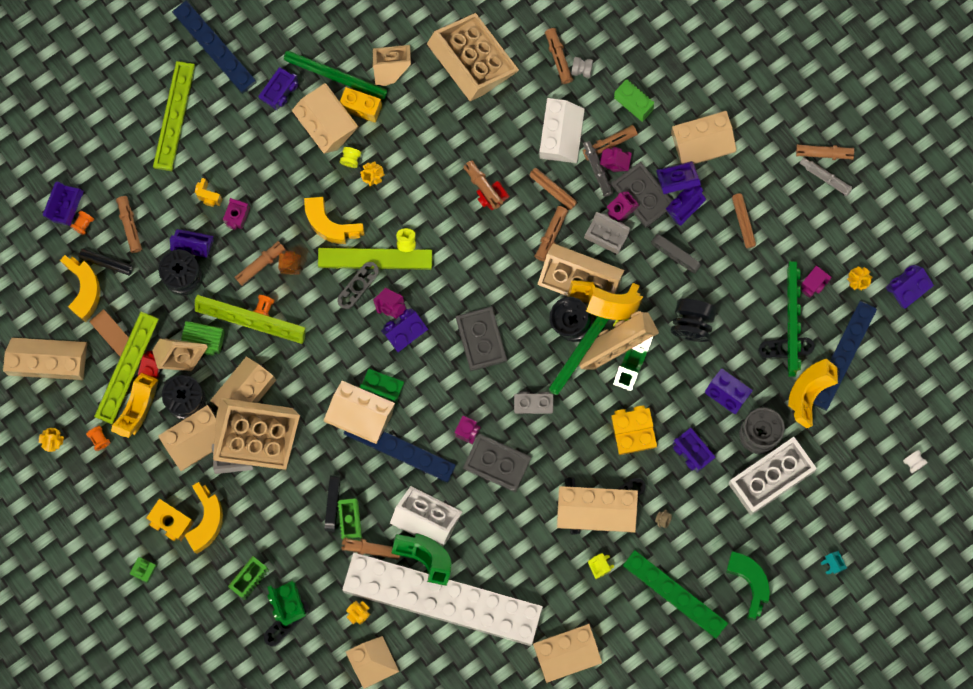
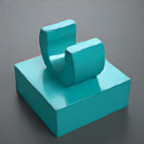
M839 551L825 556L826 559L821 562V565L827 563L830 565V570L826 571V574H836L847 569Z

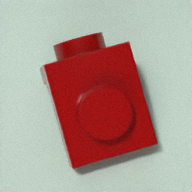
M499 181L491 185L503 202L510 197ZM477 190L480 204L484 208L487 206L493 210L494 208L481 190Z
M147 351L142 356L138 376L140 373L158 379L160 369L157 368L153 351Z

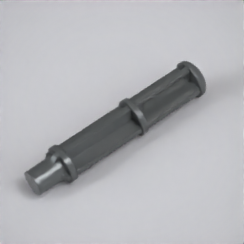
M589 140L583 143L586 150L585 155L588 157L603 196L608 197L613 194V190L610 187L602 165H600L596 149L592 147Z

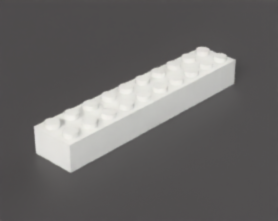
M353 553L342 589L344 593L528 646L533 645L543 606L448 580L447 586L427 582V573Z

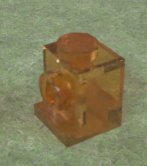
M285 251L284 254L279 253L278 269L280 273L300 275L301 255L293 251Z

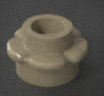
M667 510L659 512L655 520L658 523V527L667 528L671 522L672 514L668 513Z

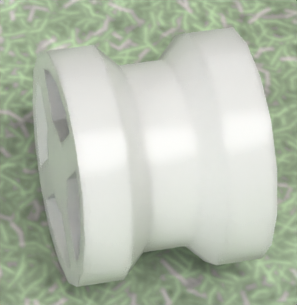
M919 450L903 460L910 467L911 473L916 472L928 463L926 459L921 457Z

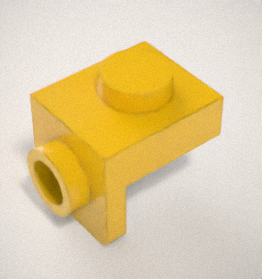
M202 178L195 188L197 198L204 201L205 205L214 207V205L220 206L222 197L220 194L207 191L208 182Z
M571 280L567 297L578 298L589 305L596 289L594 282Z

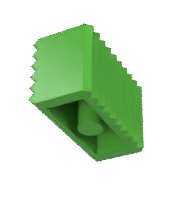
M625 80L614 93V99L642 122L654 109V101L648 99V96L643 94V91L640 92V89L634 87V84H631L628 80Z
M186 321L181 341L207 344L204 354L214 356L215 353L220 354L225 331L222 328Z
M339 500L337 503L340 516L341 539L361 540L358 500Z
M252 556L228 587L242 599L247 600L249 594L257 587L259 581H262L264 575H267L269 569Z

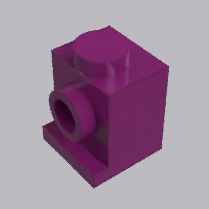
M616 147L607 148L602 151L600 165L613 172L629 171L632 153L622 152V149Z
M628 191L621 192L607 206L609 210L608 215L613 220L622 221L640 205Z
M230 198L223 217L226 227L234 230L237 228L243 229L250 211L247 203ZM234 211L238 212V215L235 217L232 216Z
M816 266L802 282L800 288H802V292L807 297L811 298L815 293L819 294L832 277Z
M387 288L373 299L376 311L379 314L383 312L385 315H390L397 319L406 310L403 296Z
M462 416L454 432L455 437L473 445L481 427L477 425L476 421Z

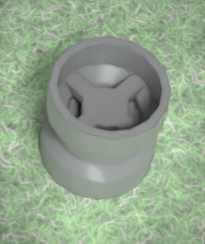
M574 57L571 75L578 76L583 74L584 77L590 78L593 60L587 59L584 61L580 57Z

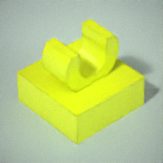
M601 553L587 561L595 579L604 576L614 568V565L609 566L606 561L610 558L609 555L604 556Z

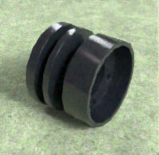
M185 250L170 251L163 256L159 263V276L168 290L175 295H190L202 283L203 273L200 265L194 256ZM181 267L183 270H180V273L177 274L176 271Z
M564 297L552 306L549 321L552 328L564 339L571 342H580L596 317L594 314L586 312L588 306L580 299ZM574 319L578 320L577 324L573 323Z
M679 299L675 314L682 318L673 319L674 326L671 327V333L688 341H710L711 335L709 333L712 332V327L706 323L714 322L717 308L699 300Z
M175 376L168 380L163 387V404L177 419L184 420L206 406L207 399L204 390L190 376ZM181 393H183L186 396L185 399L180 397Z

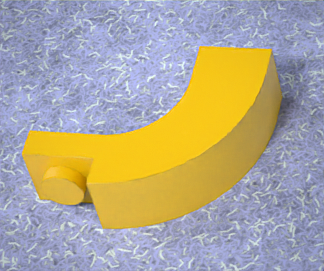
M323 197L304 198L305 212L313 230L323 239L336 244H346V237L358 239L360 236H364L363 223L339 225L330 221L325 213Z
M64 255L60 261L78 276L80 280L79 294L68 307L84 322H87L99 304L100 285L98 278L85 261L81 264L74 257L69 259Z
M632 283L630 290L626 294H613L596 287L586 312L612 320L631 318V315L638 311L643 298L637 292L639 285Z
M828 359L821 360L807 368L796 380L790 392L788 406L795 411V420L805 428L813 426L812 406L817 395L825 388L838 384L837 367Z
M140 373L133 382L131 395L123 413L112 425V432L127 438L138 432L153 402L158 379Z
M199 482L192 485L203 504L204 516L201 523L195 529L184 535L196 554L207 548L216 539L223 520L222 506L218 497L215 494L208 497L211 495L206 485L202 486Z

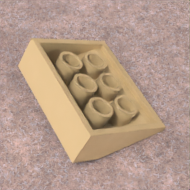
M476 13L434 31L427 43L469 101L485 95L519 71Z
M221 398L216 415L213 460L286 470L300 415L293 408Z

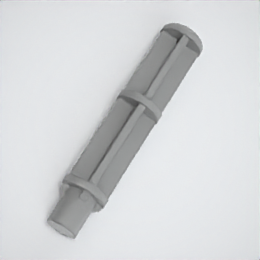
M802 158L800 164L807 171L813 173L845 196L851 193L852 186L838 179L834 174L832 175L814 163V161Z

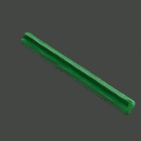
M286 51L284 54V61L382 100L387 96V90L291 51Z
M597 316L550 385L549 390L552 394L558 395L609 319Z

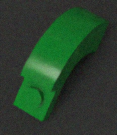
M653 337L626 352L614 380V385L632 391Z
M416 533L413 538L396 534L391 554L410 557L420 561L428 570L427 582L447 586L451 573V559L447 551L439 543L427 536Z
M732 551L726 573L740 576L750 585L752 599L747 619L755 620L757 616H761L763 605H760V602L766 604L769 602V583L764 571L753 559Z

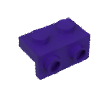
M279 67L258 98L278 111L280 106L283 107L286 104L290 92H294L298 87L297 75H291Z
M56 181L43 216L54 223L70 226L84 191L79 188L65 186Z
M695 186L684 189L666 208L676 224L681 226L707 200L702 194V187Z
M176 229L174 236L171 235L170 250H185L195 256L208 257L213 243V236Z
M912 265L907 267L899 277L892 279L890 284L886 286V289L893 293L901 308L906 309L931 289L934 284L924 268Z
M410 308L409 310L406 309L394 321L387 322L381 332L386 336L394 349L399 352L426 332L428 328L418 314Z
M721 368L708 385L705 394L733 414H737L753 390Z
M689 428L680 437L673 440L674 446L672 448L679 456H684L687 460L685 463L691 471L695 470L698 473L716 458L692 428Z

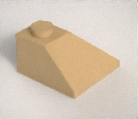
M410 45L373 49L375 85L387 86L395 83L411 65Z
M159 339L152 350L157 368L192 371L207 349V344Z
M383 636L346 651L349 661L364 689L399 672Z

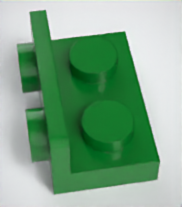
M368 369L364 381L360 384L359 388L397 404L405 383Z
M293 581L277 589L271 585L267 587L269 591L267 597L274 607L272 612L277 621L287 626L306 616L296 584Z

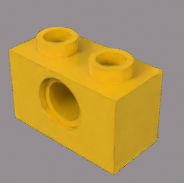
M345 87L340 103L349 114L375 123L382 108L381 99Z
M161 499L157 501L147 516V519L151 521L149 523L151 527L157 531L160 528L166 531L165 536L173 541L176 538L182 541L185 537L184 535L194 523L193 520ZM168 517H173L174 519L171 526H165V520Z

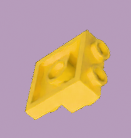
M642 405L634 407V411L631 412L621 409L615 411V415H611L619 455L657 448L650 408L645 409V406Z

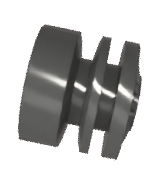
M757 408L750 412L739 430V437L743 447L755 454H766L772 451L783 437L785 430L784 422L777 412L769 408ZM759 430L763 431L761 437L758 436Z

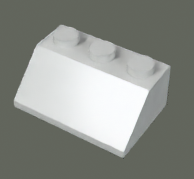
M547 98L540 145V159L577 163L584 108L566 100Z
M410 486L396 506L390 524L414 536L416 533L427 536L444 547L462 511Z

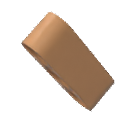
M103 309L89 322L114 351L121 356L129 337Z

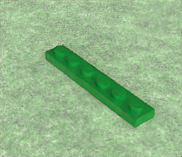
M789 261L787 267L788 377H796L797 371L801 370V359H798V352L801 351V341L797 340V334L801 332V323L797 322V316H800L801 305L797 304V298H800V286H797V280H800V268H797V262Z
M634 550L623 564L625 569L716 639L728 623L637 551Z

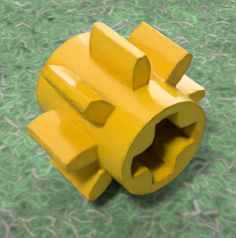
M375 161L363 165L364 170L360 173L365 183H369V186L382 182L381 177L385 176L382 166L376 164Z
M859 266L849 272V278H847L850 282L849 286L854 290L858 288L860 291L869 287L872 276L869 275L870 271L865 267L861 269Z
M47 428L39 435L38 443H42L41 447L45 451L54 452L63 445L64 437L60 436L61 432L58 429Z
M356 600L347 608L346 611L349 613L347 618L353 625L356 622L361 625L370 616L367 612L370 608L364 601L359 604Z

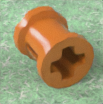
M79 211L77 220L70 227L76 232L85 235V230L90 222L94 221V218L83 211Z
M258 295L259 301L256 310H253V312L269 316L270 307L274 304L275 300L264 295Z
M101 426L94 427L86 433L87 437L92 440L95 451H100L110 444V440L104 436Z

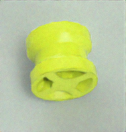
M344 147L340 163L347 167L357 168V160L361 157V152L351 147Z
M408 228L399 230L396 234L398 240L397 248L402 252L413 251L416 247L415 232Z

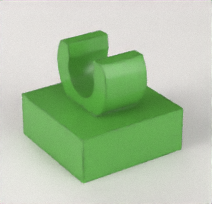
M138 557L130 575L148 583L157 565Z

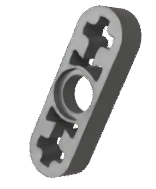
M656 234L652 239L651 244L688 271L696 274L701 267V264L696 259L661 235Z
M365 263L341 292L337 300L341 308H352L377 278L379 268L375 263ZM372 266H374L375 268L373 271L375 272V274L368 275L367 279L370 280L368 283L363 278L359 277L361 273L363 276L366 275V267L371 268ZM357 280H361L364 284L361 291H355L353 288V283ZM349 288L353 293L358 294L356 298L352 295L350 305L342 304V297H348L350 294L347 292Z

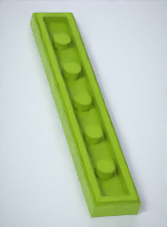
M176 61L154 159V169L171 172L173 170L195 64Z
M319 248L318 268L361 269L365 263L373 262L379 269L432 270V250L402 252L399 249ZM372 266L371 268H370V267H366V269H374V268H375L374 266Z
M197 295L195 298V312L303 344L305 327Z
M140 311L94 417L113 424L159 320L158 318Z

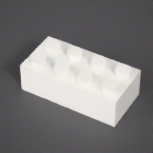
M793 437L731 479L728 484L749 514L753 515L813 474L817 468L795 437Z

